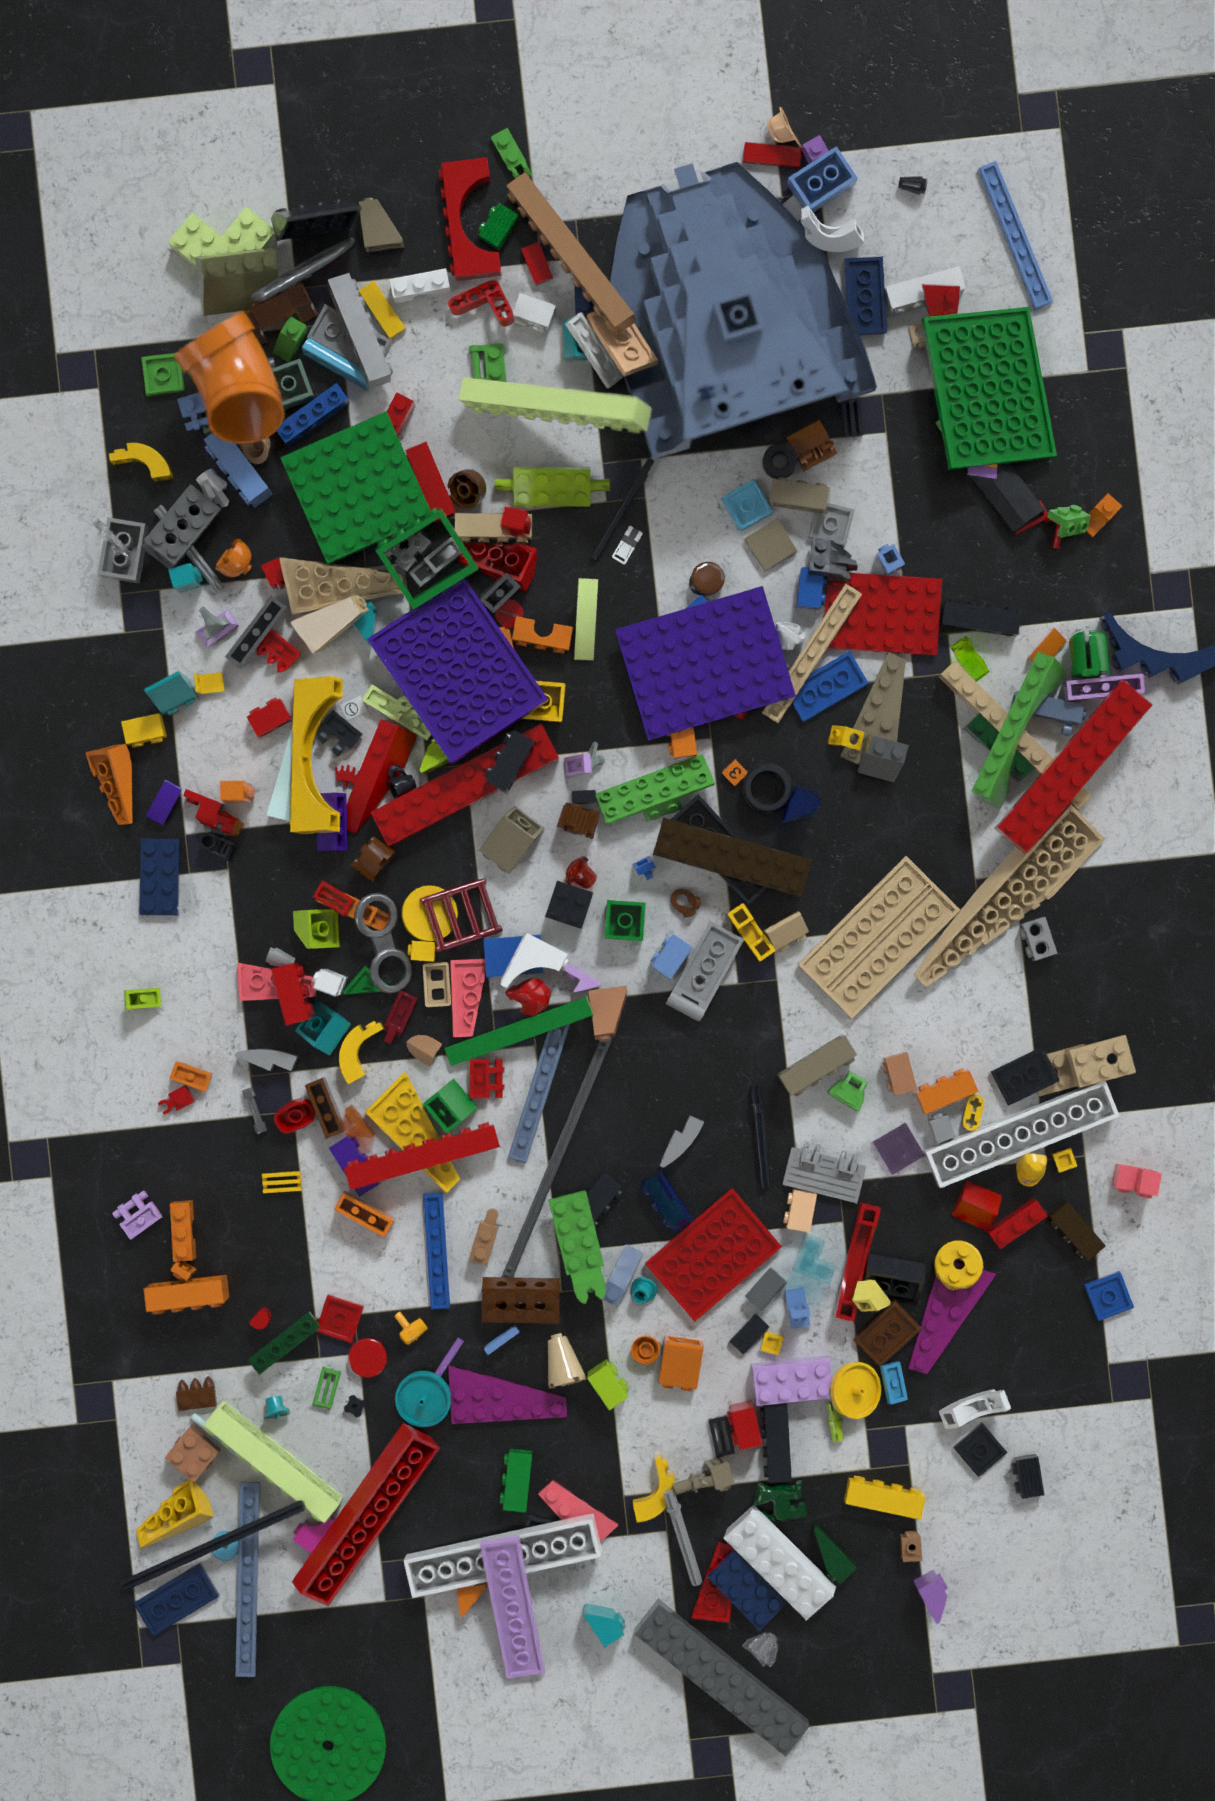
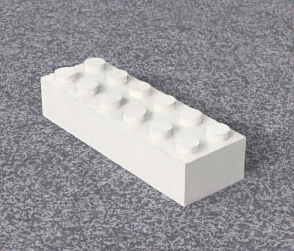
M756 1506L750 1507L727 1528L724 1539L806 1620L834 1596L836 1586Z

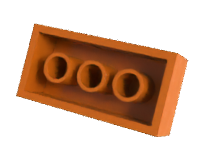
M227 1275L149 1284L144 1288L146 1312L152 1311V1314H161L167 1309H171L172 1312L183 1311L186 1307H191V1310L202 1309V1306L210 1305L211 1308L220 1307L229 1298Z

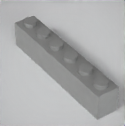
M349 273L327 280V289L368 388L371 389L391 382L392 367L390 363H386V353L383 346L378 344L379 336L376 329L373 330L371 327L372 320L369 312L366 313L364 310L365 303L363 297L359 296L356 291L358 290L356 280L351 279Z

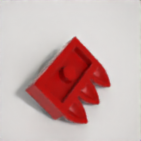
M272 629L257 647V656L264 655L269 651L267 664H272L279 660L277 672H283L291 668L302 654Z

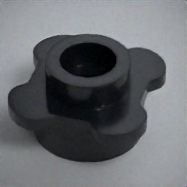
M356 1395L349 1396L348 1404L344 1406V1411L346 1413L350 1412L354 1414V1417L358 1418L362 1414V1409L366 1407V1401L361 1400Z

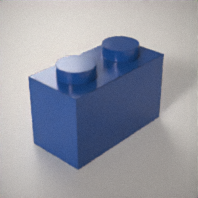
M801 567L796 608L819 610L821 605H824L825 594H822V588L827 584L826 576L810 575L809 568Z

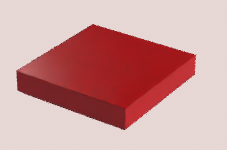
M327 1294L318 1321L321 1327L315 1332L352 1343L364 1306Z

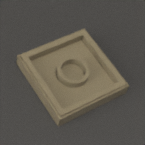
M778 518L745 538L764 572L797 552Z

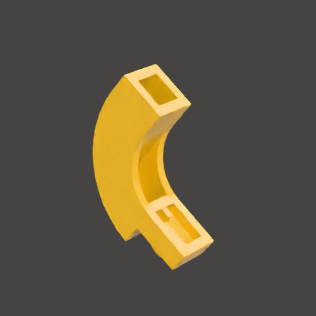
M375 1021L365 1026V1031L361 1025H358L344 1039L340 1049L339 1064L347 1084L366 1075L359 1061V1048L367 1038L384 1029L381 1022L377 1024Z
M662 1454L654 1455L659 1476L657 1488L649 1496L633 1500L637 1523L658 1516L667 1507L663 1493L668 1489H673L672 1484L675 1483L674 1471L666 1472L669 1470L667 1459H663Z

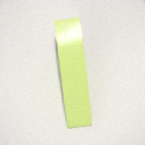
M579 578L574 660L594 661L598 579Z

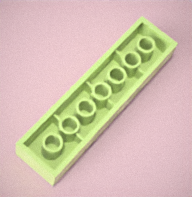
M224 1400L203 1425L206 1427L207 1433L211 1436L216 1435L221 1439L220 1442L228 1449L231 1447L236 1451L235 1454L243 1461L247 1460L254 1471L257 1473L262 1472L267 1476L266 1480L269 1483L278 1485L285 1496L293 1497L296 1502L303 1500L306 1509L312 1513L311 1516L318 1522L322 1521L325 1523L339 1506L343 1498L342 1495Z

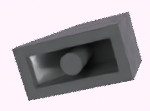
M505 573L481 593L480 601L494 613L520 588V585L508 573Z

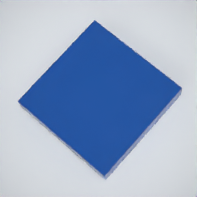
M1120 1271L1083 1284L1097 1321L1134 1308Z

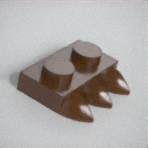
M207 1376L202 1387L199 1380L194 1378L189 1389L187 1383L181 1379L176 1391L178 1411L217 1406L213 1380Z

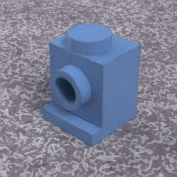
M886 544L878 549L879 552L876 554V557L885 571V575H889L905 565L894 544L891 546ZM890 556L892 562H886L885 557Z

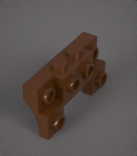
M301 281L296 286L282 290L265 301H253L252 306L244 311L255 327L252 332L260 345L268 343L262 331L263 329L294 313L297 314L300 322L303 324L313 317L319 316Z

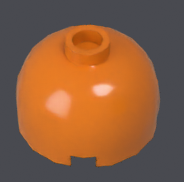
M238 538L231 544L233 548L226 549L218 560L217 567H215L217 571L227 577H237L241 573L245 575L251 568L249 564L252 559L251 551Z

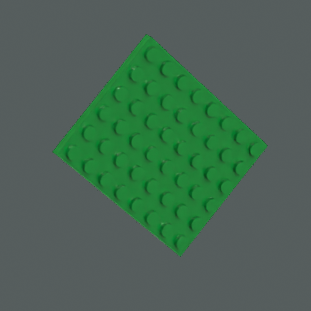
M1021 307L931 316L921 319L948 469L953 470L1056 457L1057 453L1030 308Z

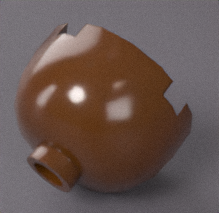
M470 469L454 473L449 478L447 485L448 489L450 488V499L456 506L462 509L473 508L480 504L485 498L487 491L486 482L481 474Z

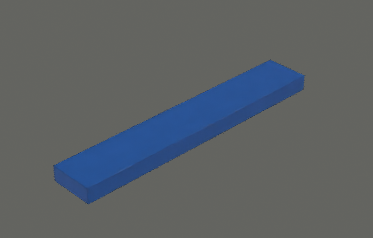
M443 1192L423 1194L431 1310L450 1308Z

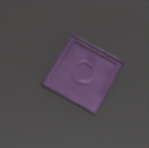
M906 1122L872 1141L892 1175L925 1156Z

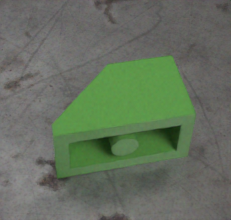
M290 316L280 331L273 354L288 363L291 362L309 332L307 326Z

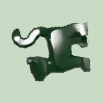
M801 1480L792 1486L777 1485L769 1487L763 1483L757 1485L754 1506L772 1501L773 1514L768 1515L763 1510H760L771 1522H785L789 1519L804 1518L808 1514L804 1502H799L795 1506L791 1503V1500L802 1498Z

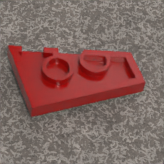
M921 284L929 317L958 314L960 286Z

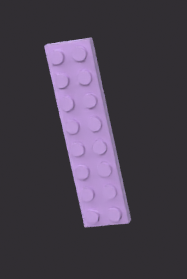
M519 1535L480 1541L506 1677L508 1679L545 1673V1666Z

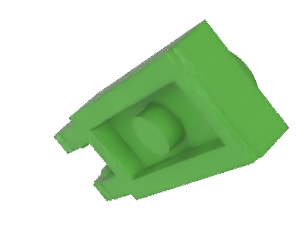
M508 128L491 136V140L504 164L515 179L520 176L516 171V168L520 166L528 177L532 176L526 160Z

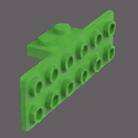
M703 754L598 792L596 793V798L608 825L643 812L645 820L648 822L682 809L679 798L714 786L715 783Z

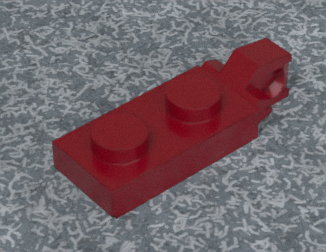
M400 990L385 1023L384 1030L387 1031L384 1039L385 1042L392 1044L395 1035L400 1037L401 1033H403L418 1000L417 997Z

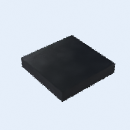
M982 1422L953 1446L978 1477L1008 1453Z

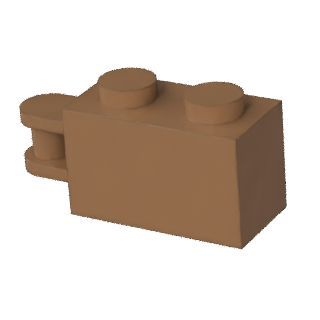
M489 1209L485 1220L480 1221L468 1260L485 1265L488 1264L499 1225H496L498 1211L496 1209Z

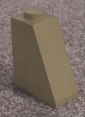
M365 198L359 202V205H361L360 217L366 252L404 247L402 237L378 199Z

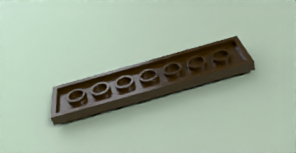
M667 818L662 820L653 855L798 897H802L812 863L811 859Z

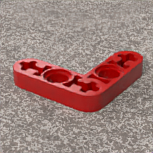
M495 280L487 281L469 289L448 301L450 312L456 316L489 303L501 326H510L515 320L513 311L499 283ZM472 296H479L477 300H470ZM497 301H504L500 306L494 305ZM504 311L507 315L506 318H504L502 315V312Z

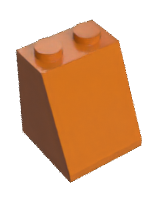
M664 1336L658 1383L662 1384L663 1388L673 1389V1386L681 1387L683 1391L697 1389L704 1350L703 1340Z

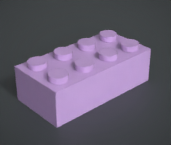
M828 1356L752 1364L755 1402L757 1406L831 1398L830 1386L832 1376Z

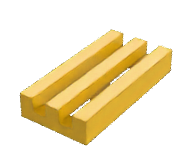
M301 1171L262 1174L263 1193L302 1191ZM297 1176V1179L267 1181L268 1177ZM298 1183L297 1187L268 1188V1185Z

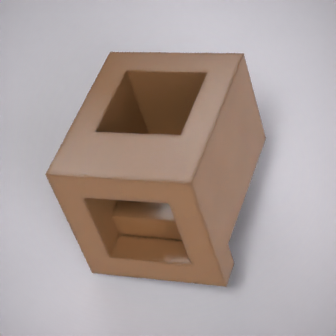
M906 1531L905 1534H900L901 1558L903 1562L923 1561L920 1534L916 1533V1531ZM910 1544L915 1545L914 1549H908Z

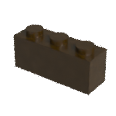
M1064 1200L1048 1214V1217L1051 1219L1049 1221L1051 1226L1055 1230H1061L1063 1233L1061 1237L1068 1245L1071 1243L1076 1248L1074 1252L1081 1260L1085 1258L1090 1261L1106 1247L1067 1201Z

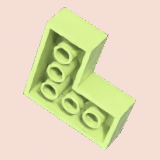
M245 207L222 236L195 214L191 213L168 243L174 251L196 267L195 257L270 248L276 241L273 228Z

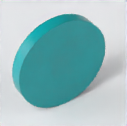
M416 1371L406 1376L399 1384L395 1395L396 1408L401 1417L408 1423L418 1427H430L438 1424L447 1415L451 1406V1391L447 1383L439 1375L429 1371Z

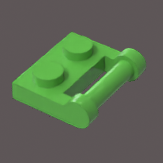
M503 343L469 346V353H471L473 378L507 382ZM479 353L485 354L487 377L484 378L481 377Z

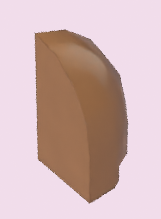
M417 1035L407 1041L409 1052L429 1067L434 1061V1056L442 1046V1043L426 1035Z

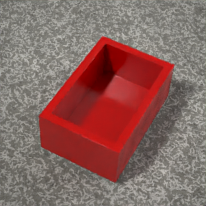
M292 963L271 969L285 1024L290 1025L312 1019V1014H315L313 1004L309 1003L307 998L310 992L308 985L304 984L302 977H305L303 966H299V963Z

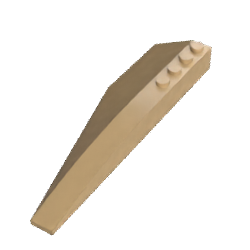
M1069 803L1027 853L1023 854L1015 847L955 916L913 975L924 986L928 987L946 974V970L950 967L960 964V960L967 955L971 956L982 944L986 945L1010 928V924L1014 921H1019L1025 917V913L1039 907V903L1043 900L1053 897L1105 839Z

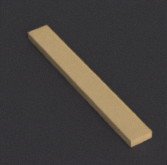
M845 584L789 670L796 695L862 596L860 592ZM795 697L767 705L762 714L779 723Z

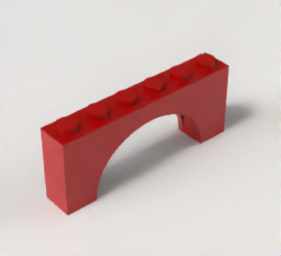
M487 157L442 163L439 177L440 181H444V188L441 189L442 200H446L447 207H443L444 218L449 221V226H446L447 238H451V245H448L449 257H453L454 264H450L451 275H455L456 281L502 276L499 252H489L475 246L467 238L461 226V210L465 199L477 186L490 182Z

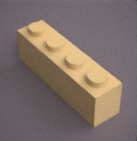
M455 513V531L463 543L470 542V539L478 540L480 543H489L490 540H497L498 543H508L509 540H516L517 543H528V540H532V525L530 534H526L525 539L502 534L500 526L502 514ZM528 514V516L531 517L530 520L532 523V514Z

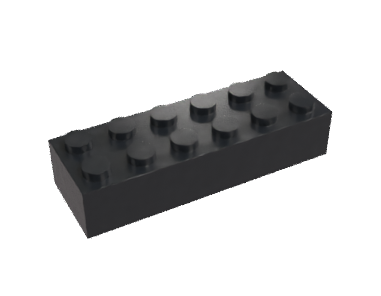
M699 794L670 819L739 839ZM718 874L746 905H749L767 888Z

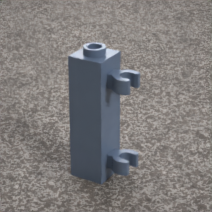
M1019 691L1014 692L1012 705ZM1045 697L1032 716L1063 722L1061 735L1069 736L1072 724H1081V721L1085 720L1087 710H1084L1085 704Z

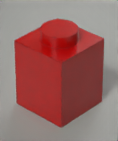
M279 558L261 566L273 589L277 588V590L286 587Z

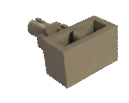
M723 1456L704 1461L706 1471L695 1476L689 1474L688 1479L672 1484L675 1495L691 1490L696 1493L699 1488L713 1486L716 1490L720 1491L730 1489L731 1485L735 1483L728 1461Z

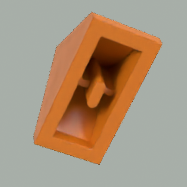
M488 1582L457 1588L460 1616L463 1617L487 1588Z

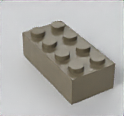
M841 1034L784 1069L777 1076L791 1096L795 1095L797 1097L806 1091L805 1087L808 1085L815 1086L822 1081L821 1077L826 1074L831 1076L838 1072V1067L842 1064L847 1066L854 1062V1057L857 1054L847 1037Z

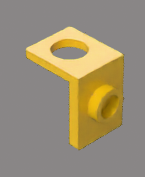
M222 672L201 675L194 673L196 693L207 694L225 691Z
M832 725L828 744L845 746L860 751L864 732L846 726ZM855 733L858 736V741L853 745L850 743V736Z

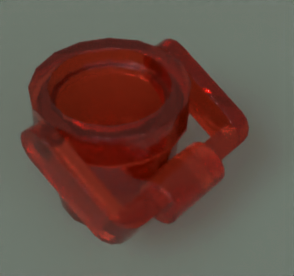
M581 856L569 864L563 881L570 885L575 882L584 889H588L596 882L597 874L588 866L587 862L589 859Z

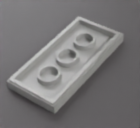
M325 304L307 339L311 338L359 366L337 310ZM378 333V344L383 346L385 353H387L392 340Z

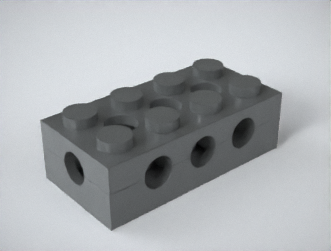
M190 484L143 540L141 548L168 569L175 568L215 520L221 508ZM189 512H194L196 516L191 515ZM177 526H182L185 530H181ZM166 540H171L173 544L167 543Z

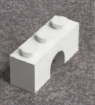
M446 269L390 279L395 304L412 301L415 296L422 294H431L433 297L451 293Z
M321 969L320 972L315 973L312 983H315V989L337 996L342 995L348 977L328 969Z

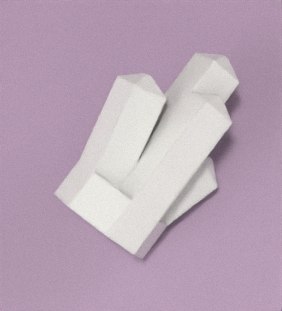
M209 469L198 476L196 481L201 486L204 495L211 501H214L215 504L227 507L229 500L222 491L226 489L227 483L213 469Z

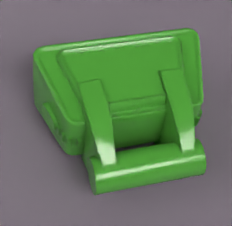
M849 1070L845 1078L835 1082L827 1091V1094L852 1110L860 1111L865 1096L863 1090L868 1082ZM851 1080L859 1085V1087H853L849 1084V1081Z

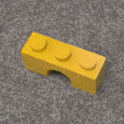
M744 903L726 914L759 962L776 951L766 935L760 930Z

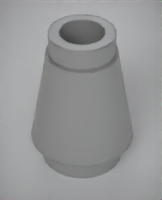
M270 947L265 962L270 963L269 965L280 967L294 963L295 958L277 947L275 949Z

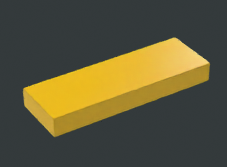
M375 281L358 290L390 340L406 330Z

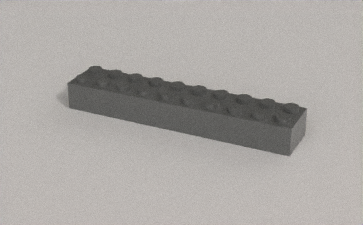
M659 1598L634 1628L635 1635L785 1757L810 1727L806 1717Z

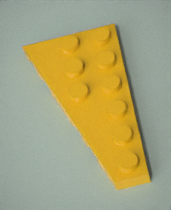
M406 1071L365 1111L402 1150H404L403 1146L412 1143L415 1146L422 1145V1141L426 1139L440 1140ZM452 1161L423 1169L446 1193L460 1180Z

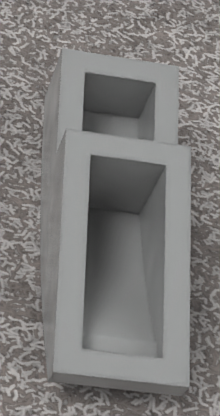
M451 537L410 570L408 575L421 590L459 558L462 552Z
M251 1049L236 1052L235 1054L236 1057L269 1071L273 1070L274 1065L292 1071L299 1058L295 1054L274 1049Z
M689 1115L683 1131L674 1130L659 1164L661 1167L664 1168L673 1162L692 1144L701 1130L704 1121Z

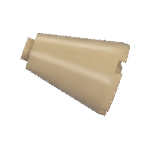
M562 1333L552 1335L551 1340H548L549 1389L556 1388L559 1385L562 1387L586 1380V1375L567 1336H562Z

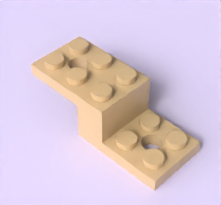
M1126 1035L1048 1053L1047 1055L1056 1069L1060 1081L1038 1091L1037 1096L1072 1087L1081 1088L1136 1073ZM1110 1053L1116 1055V1062L1113 1064H1109L1106 1060L1107 1055Z

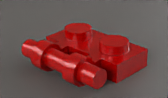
M470 1059V1098H490V1090H495V1098H503V1090H505V1084H503V1073H505L503 1059H495V1067H489V1059ZM489 1073H495V1084H489Z

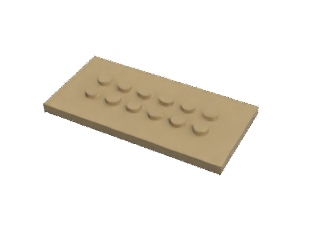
M905 856L797 965L853 1018L960 909Z

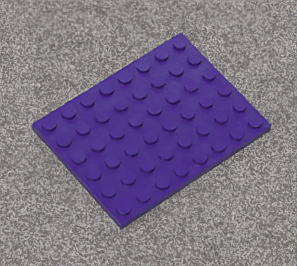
M465 578L414 610L412 609L367 639L451 764L460 760L549 701Z
M763 586L615 629L648 741L796 697Z

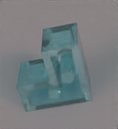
M805 1232L792 1270L830 1285L836 1265L819 1258L825 1241L822 1238Z

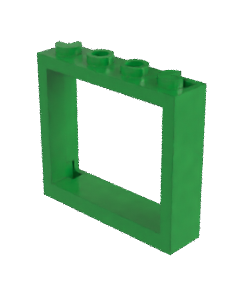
M435 507L426 513L427 517L422 520L420 518L415 519L410 523L411 527L406 530L401 528L393 533L395 537L390 540L385 538L377 544V554L413 610L478 570L477 564L442 508L437 510ZM440 518L468 564L413 598L384 552Z

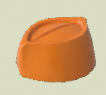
M640 1336L633 1342L630 1355L640 1364H651L658 1358L661 1344L651 1336Z

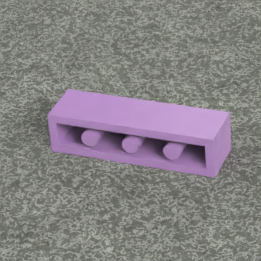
M1133 674L1066 681L1063 683L1064 700L1074 702L1104 699L1117 683L1122 680L1126 681L1138 693L1143 694L1145 693L1144 675Z

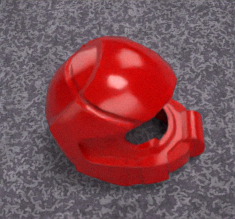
M532 977L516 986H511L505 991V995L510 1000L518 1001L522 1005L520 1010L522 1014L532 1017L542 1013L547 1008L551 998V991L543 980Z

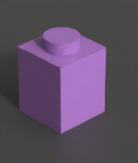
M819 135L803 144L801 152L808 164H810L829 150Z

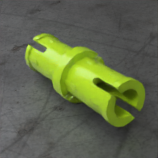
M830 1401L826 1403L829 1416L827 1422L830 1425L832 1442H837L836 1439L840 1442L844 1440L841 1426L843 1420L840 1418V1413L834 1406L832 1407L833 1404Z

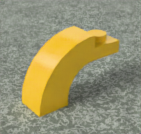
M127 443L128 451L117 449L114 450V453L109 454L110 462L113 465L129 462H141L147 465L151 472V478L154 481L174 479L171 468L166 460L156 450L147 445Z

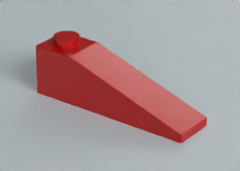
M463 543L478 566L476 571L494 579H498L505 573H508L520 585V590L527 591L535 574L538 553L536 548L522 543H514V545H504L503 543ZM463 554L455 560L464 565L468 564Z

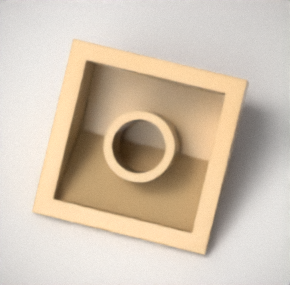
M799 911L763 930L774 949H779L780 952L789 948L790 942L794 940L799 942L807 937L805 934L809 932Z

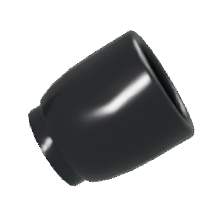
M392 765L389 768L388 775L390 780H388V787L395 799L416 788L413 776L411 774L407 775L401 766ZM395 772H401L403 774L397 777H393V774Z

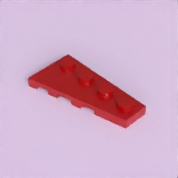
M717 1543L691 1614L692 1619L730 1622L732 1602L707 1577L734 1549L729 1543Z

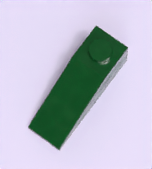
M814 1523L812 1526L826 1570L828 1571L826 1575L832 1582L837 1581L841 1584L857 1569L856 1565Z

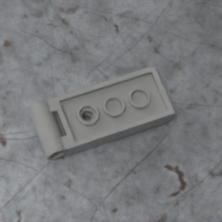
M710 921L674 986L666 1005L700 1022L744 939ZM698 977L703 979V983L700 985L696 983Z

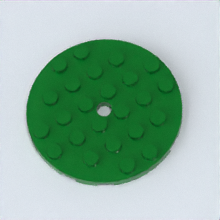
M315 1687L294 1697L280 1712L271 1734V1759L280 1780L290 1791L307 1801H348L363 1793L377 1778L386 1753L385 1730L377 1711L361 1695L342 1687ZM324 1741H331L334 1747L330 1750L325 1749L323 1746Z

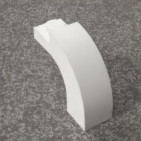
M809 206L801 209L802 217L800 220L805 228V238L815 247L828 252H845L864 244V233L855 219L841 226L830 227L822 224Z
M993 1389L958 1400L941 1409L939 1413L945 1429L961 1427L970 1420L986 1414L1007 1411L1011 1407L1005 1391H995Z

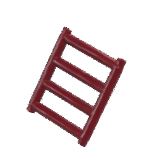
M486 878L420 898L421 904L425 906L437 942V953L503 931L501 925L498 926L485 887L487 884ZM475 888L479 890L491 928L480 931L467 892ZM459 893L473 934L464 937L462 936L450 900V896ZM441 899L443 900L455 937L454 940L444 942L431 903Z

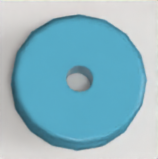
M222 1531V1532H219L218 1534H216V1535L214 1536L213 1539H215V1538H217V1537H219V1536H221V1535H224V1534H226V1533H228V1532H230V1531ZM239 1540L229 1544L227 1548L222 1547L212 1552V1554L222 1561L233 1559L238 1554Z

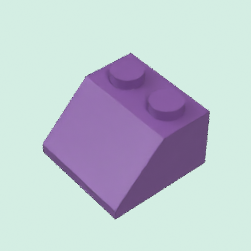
M933 1569L913 1581L933 1619L938 1624L941 1621L948 1597L945 1592L948 1587L941 1574L936 1575Z

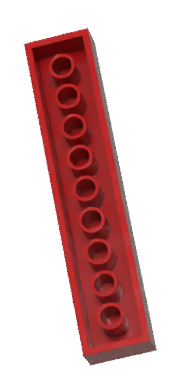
M1126 681L1118 682L994 829L1023 854L1027 853L1153 704Z
M542 724L522 733L524 736L535 741V746L515 782L559 760ZM503 743L370 812L388 847L499 791L486 783L485 780L487 778L484 775L489 766H494L496 763L494 757L499 749L503 750L505 744Z
M405 1423L401 1425L291 1581L301 1595L326 1606L331 1604L440 1449L429 1435Z

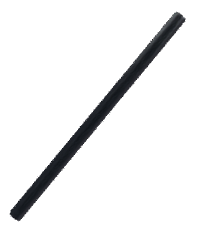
M303 1500L292 1503L122 1580L120 1587L123 1591H127L303 1512L306 1509V1505Z

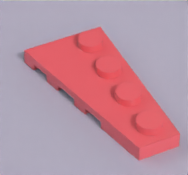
M485 959L450 960L453 1037L473 1036L486 973Z
M237 963L239 1001L279 999L271 969ZM305 975L302 979L304 984L308 985L310 995L307 997H316L315 983H312L314 977Z
M554 1480L538 1493L561 1520L594 1513L600 1542L618 1526V1523L573 1495V1493Z

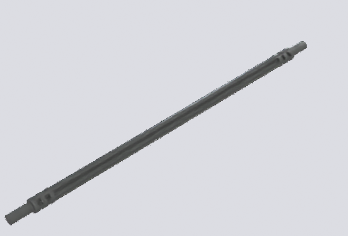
M613 1038L605 1042L599 1041L501 1277H514V1273L517 1270L519 1261Z

